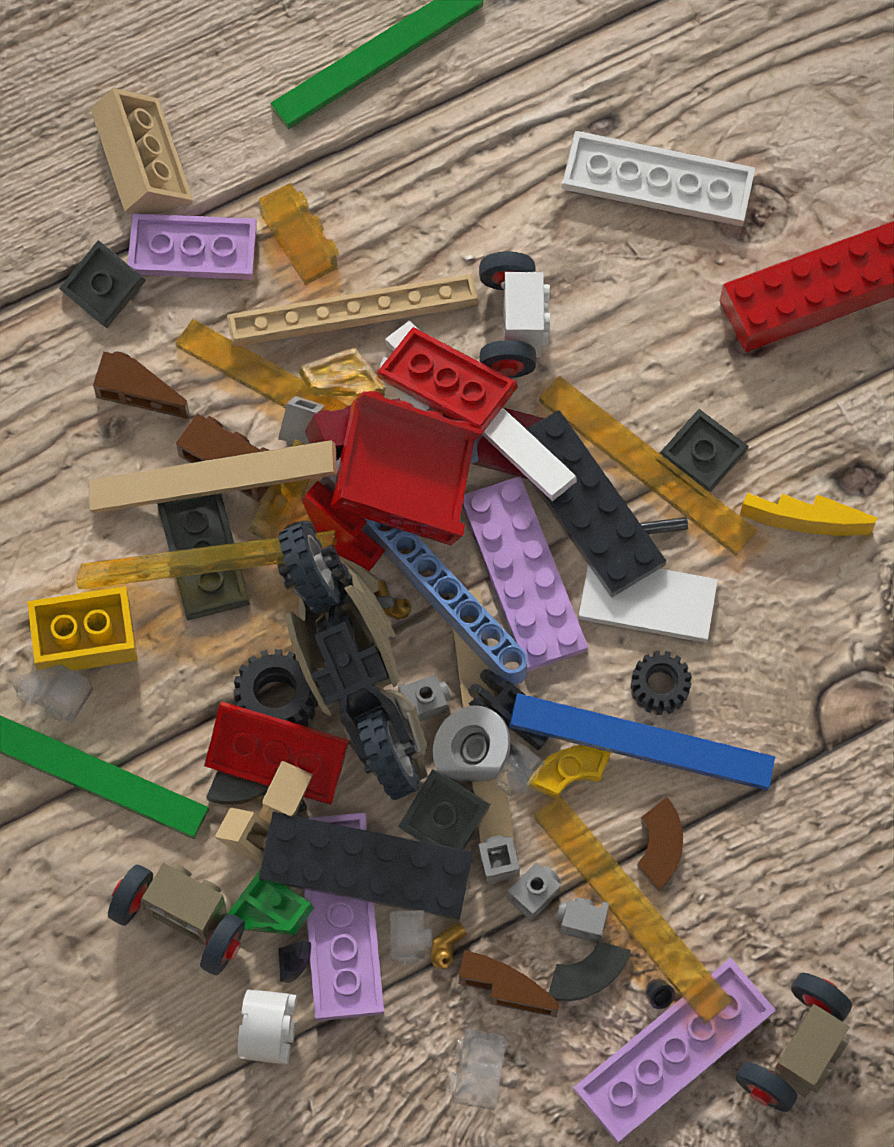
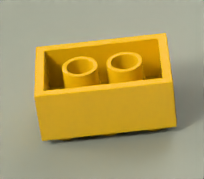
M126 586L27 601L34 663L40 676L138 661L131 604Z

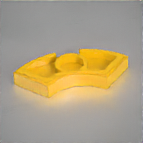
M575 745L548 756L538 765L529 777L526 786L556 799L564 787L572 782L589 780L598 783L602 778L611 752L583 745Z

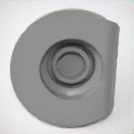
M467 706L455 711L441 724L434 739L433 759L437 771L455 782H484L497 779L509 755L510 734L504 720L489 708Z

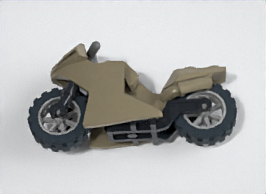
M299 522L280 531L278 539L281 544V552L285 556L284 561L286 565L278 568V572L284 578L285 588L287 590L293 588L294 593L299 597L298 616L293 612H289L285 615L290 640L306 682L325 714L332 715V710L340 707V722L344 726L345 739L350 740L349 745L365 765L366 774L373 773L374 776L377 775L380 785H383L384 791L392 800H398L418 791L420 788L418 785L419 781L427 778L428 773L423 760V755L427 754V744L416 706H413L403 693L391 689H383V687L390 684L395 687L399 682L389 640L396 638V635L383 609H389L394 606L393 597L375 596L374 592L378 591L377 577L362 566L340 557L333 545L322 548L320 541L316 539L314 531L309 528L306 522ZM325 613V615L316 623V619L321 614Z

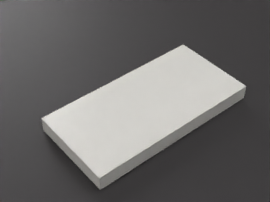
M588 565L578 620L707 643L718 579L659 569L611 598Z

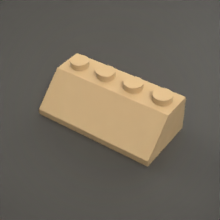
M112 88L90 109L124 211L135 214H156L190 204L193 198L159 99Z

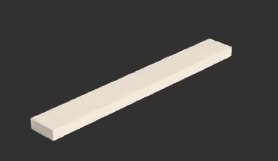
M408 321L385 339L387 346L394 351L411 328L417 327ZM504 408L500 410L482 435L552 501L577 482L576 475Z

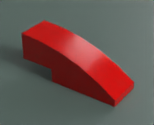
M317 480L302 498V502L318 535L326 546L333 545L340 557L370 571L385 552V549L362 531L367 523L364 518L330 508L333 492Z

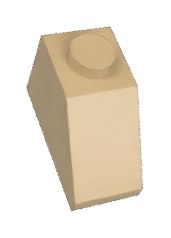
M230 808L215 838L237 854L262 865L270 824L254 812Z

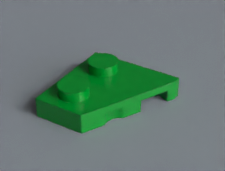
M259 870L227 914H233L245 921L244 930L295 935L315 907L285 885L259 880Z

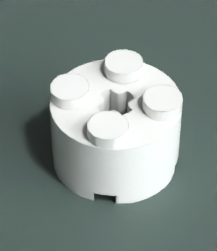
M261 990L246 991L241 1014H244L242 1026H239L238 1057L252 1061L288 1064L290 1056V1044L288 1043L294 1042L296 1022H291L292 1017L290 1015H295L297 995Z

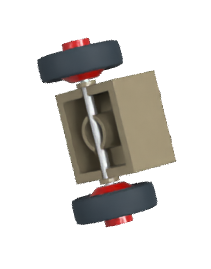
M163 863L154 879L152 871L141 865H134L124 878L117 883L112 893L113 898L108 909V918L125 926L134 918L140 908L143 910L146 908L149 916L205 945L206 948L201 958L200 967L210 974L218 975L228 962L232 961L241 947L240 940L245 928V921L233 914L226 915L227 908L223 894L220 893L221 888L208 880H203L202 883L190 877L192 875L190 871L178 864L170 867Z
M804 972L797 976L792 984L791 991L800 1002L807 1006L806 1011L808 1013L774 1068L770 1067L768 1070L757 1064L746 1062L736 1076L738 1084L750 1094L752 1099L761 1105L770 1106L782 1112H788L793 1107L798 1094L806 1098L811 1090L815 1093L819 1091L832 1071V1068L827 1066L829 1061L835 1064L850 1039L845 1037L850 1026L843 1023V1021L851 1011L852 1002L830 981Z

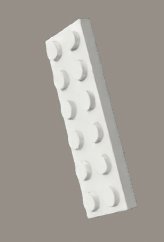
M575 131L562 189L743 227L755 168Z

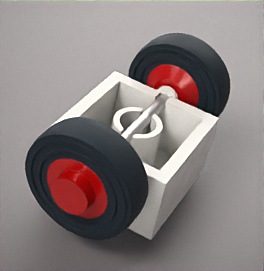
M513 251L489 254L480 262L479 277L485 286L496 290H504V340L491 342L483 346L480 350L479 362L509 378L522 377L535 370L537 357L542 356V346H548L550 332V313H548L550 286L543 283V272H536L535 262L530 256Z

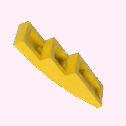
M747 493L739 515L773 527L802 533L832 536L871 535L878 517L818 494L813 505L783 493L778 504Z

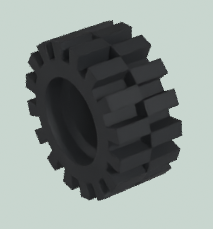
M654 651L651 657L649 653L643 657V661L639 660L635 670H633L630 685L633 699L637 698V705L640 708L644 705L646 712L650 714L652 710H656L657 715H662L663 711L671 714L675 708L679 710L683 706V702L687 700L692 676L691 672L687 671L688 665L686 662L681 664V657L678 655L675 658L670 657L671 652L665 651V655H660V651ZM657 672L666 673L672 678L674 687L668 693L658 694L649 687L648 679L650 676Z

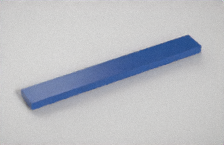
M517 693L509 728L766 791L770 788L775 756Z

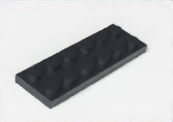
M560 410L526 429L576 475L577 482L554 501L548 498L532 481L530 482L611 598L666 565L664 556Z
M273 812L259 880L460 920L473 852Z

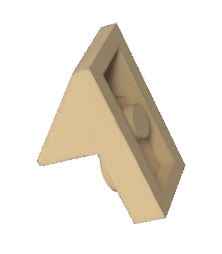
M282 761L262 801L263 807L259 816L269 824L273 812L286 814L291 817L296 816L313 774Z

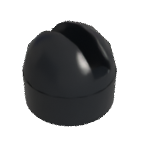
M659 978L653 979L647 984L645 996L653 1008L665 1009L674 1001L675 991L667 981Z

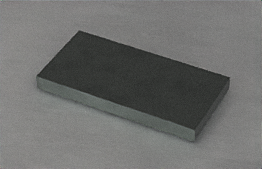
M222 494L157 503L187 621L250 605Z

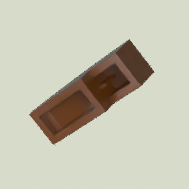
M464 950L458 984L490 990L489 1004L557 1018L559 1003L528 976L498 960Z

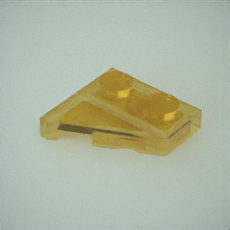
M355 347L300 366L299 376L315 396L358 397L362 391H376L385 396V385Z

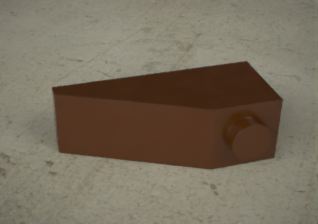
M103 351L93 383L96 398L188 419L189 408L185 398L135 358H131L124 352L116 351L109 353Z

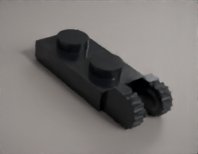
M484 669L480 674V679L490 689L499 692L498 695L494 697L490 692L475 683L471 685L468 692L473 699L480 696L486 707L496 712L509 727L517 693L525 694L511 682L507 683L492 670ZM510 728L537 751L549 739L546 736Z

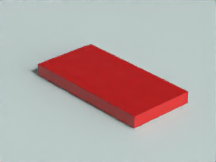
M415 327L411 328L376 372L378 379L456 421L471 423L473 427L481 429L483 432L518 388L517 381Z
M221 702L218 707L204 767L270 786L281 762L284 761L313 774L304 797L332 805L350 740Z

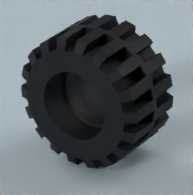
M275 649V654L268 655V650L261 651V657L258 659L254 655L248 658L249 665L242 664L239 668L240 676H235V689H233L235 705L308 727V719L313 720L316 714L315 707H318V702L305 680L299 661L296 660V654L289 651L287 656L282 654V649ZM271 682L286 683L296 692L294 698L287 705L279 708L266 707L256 699L260 689Z

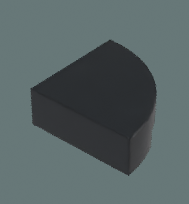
M301 941L278 948L280 982L291 983L303 973L310 958L311 942Z

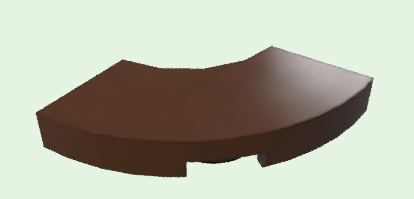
M668 797L641 817V822L647 830L648 847L645 855L637 863V867L658 891L673 876L679 864L683 848V831L680 818Z

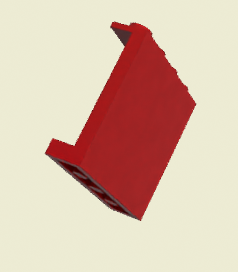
M362 391L352 402L330 508L443 544L453 545L464 534L465 524L459 522L474 441L482 435L483 430L473 427L471 423L466 421H454L445 418L436 411H424L415 408L406 401H393L384 398L381 393L376 391Z

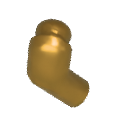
M378 581V591L374 592L375 596H390L386 581ZM393 598L394 606L389 609H383L386 616L402 620L409 616L412 604L406 598L403 600Z
M459 921L436 935L432 940L430 958L432 964L438 969H447L452 965L453 945L467 936L466 930Z

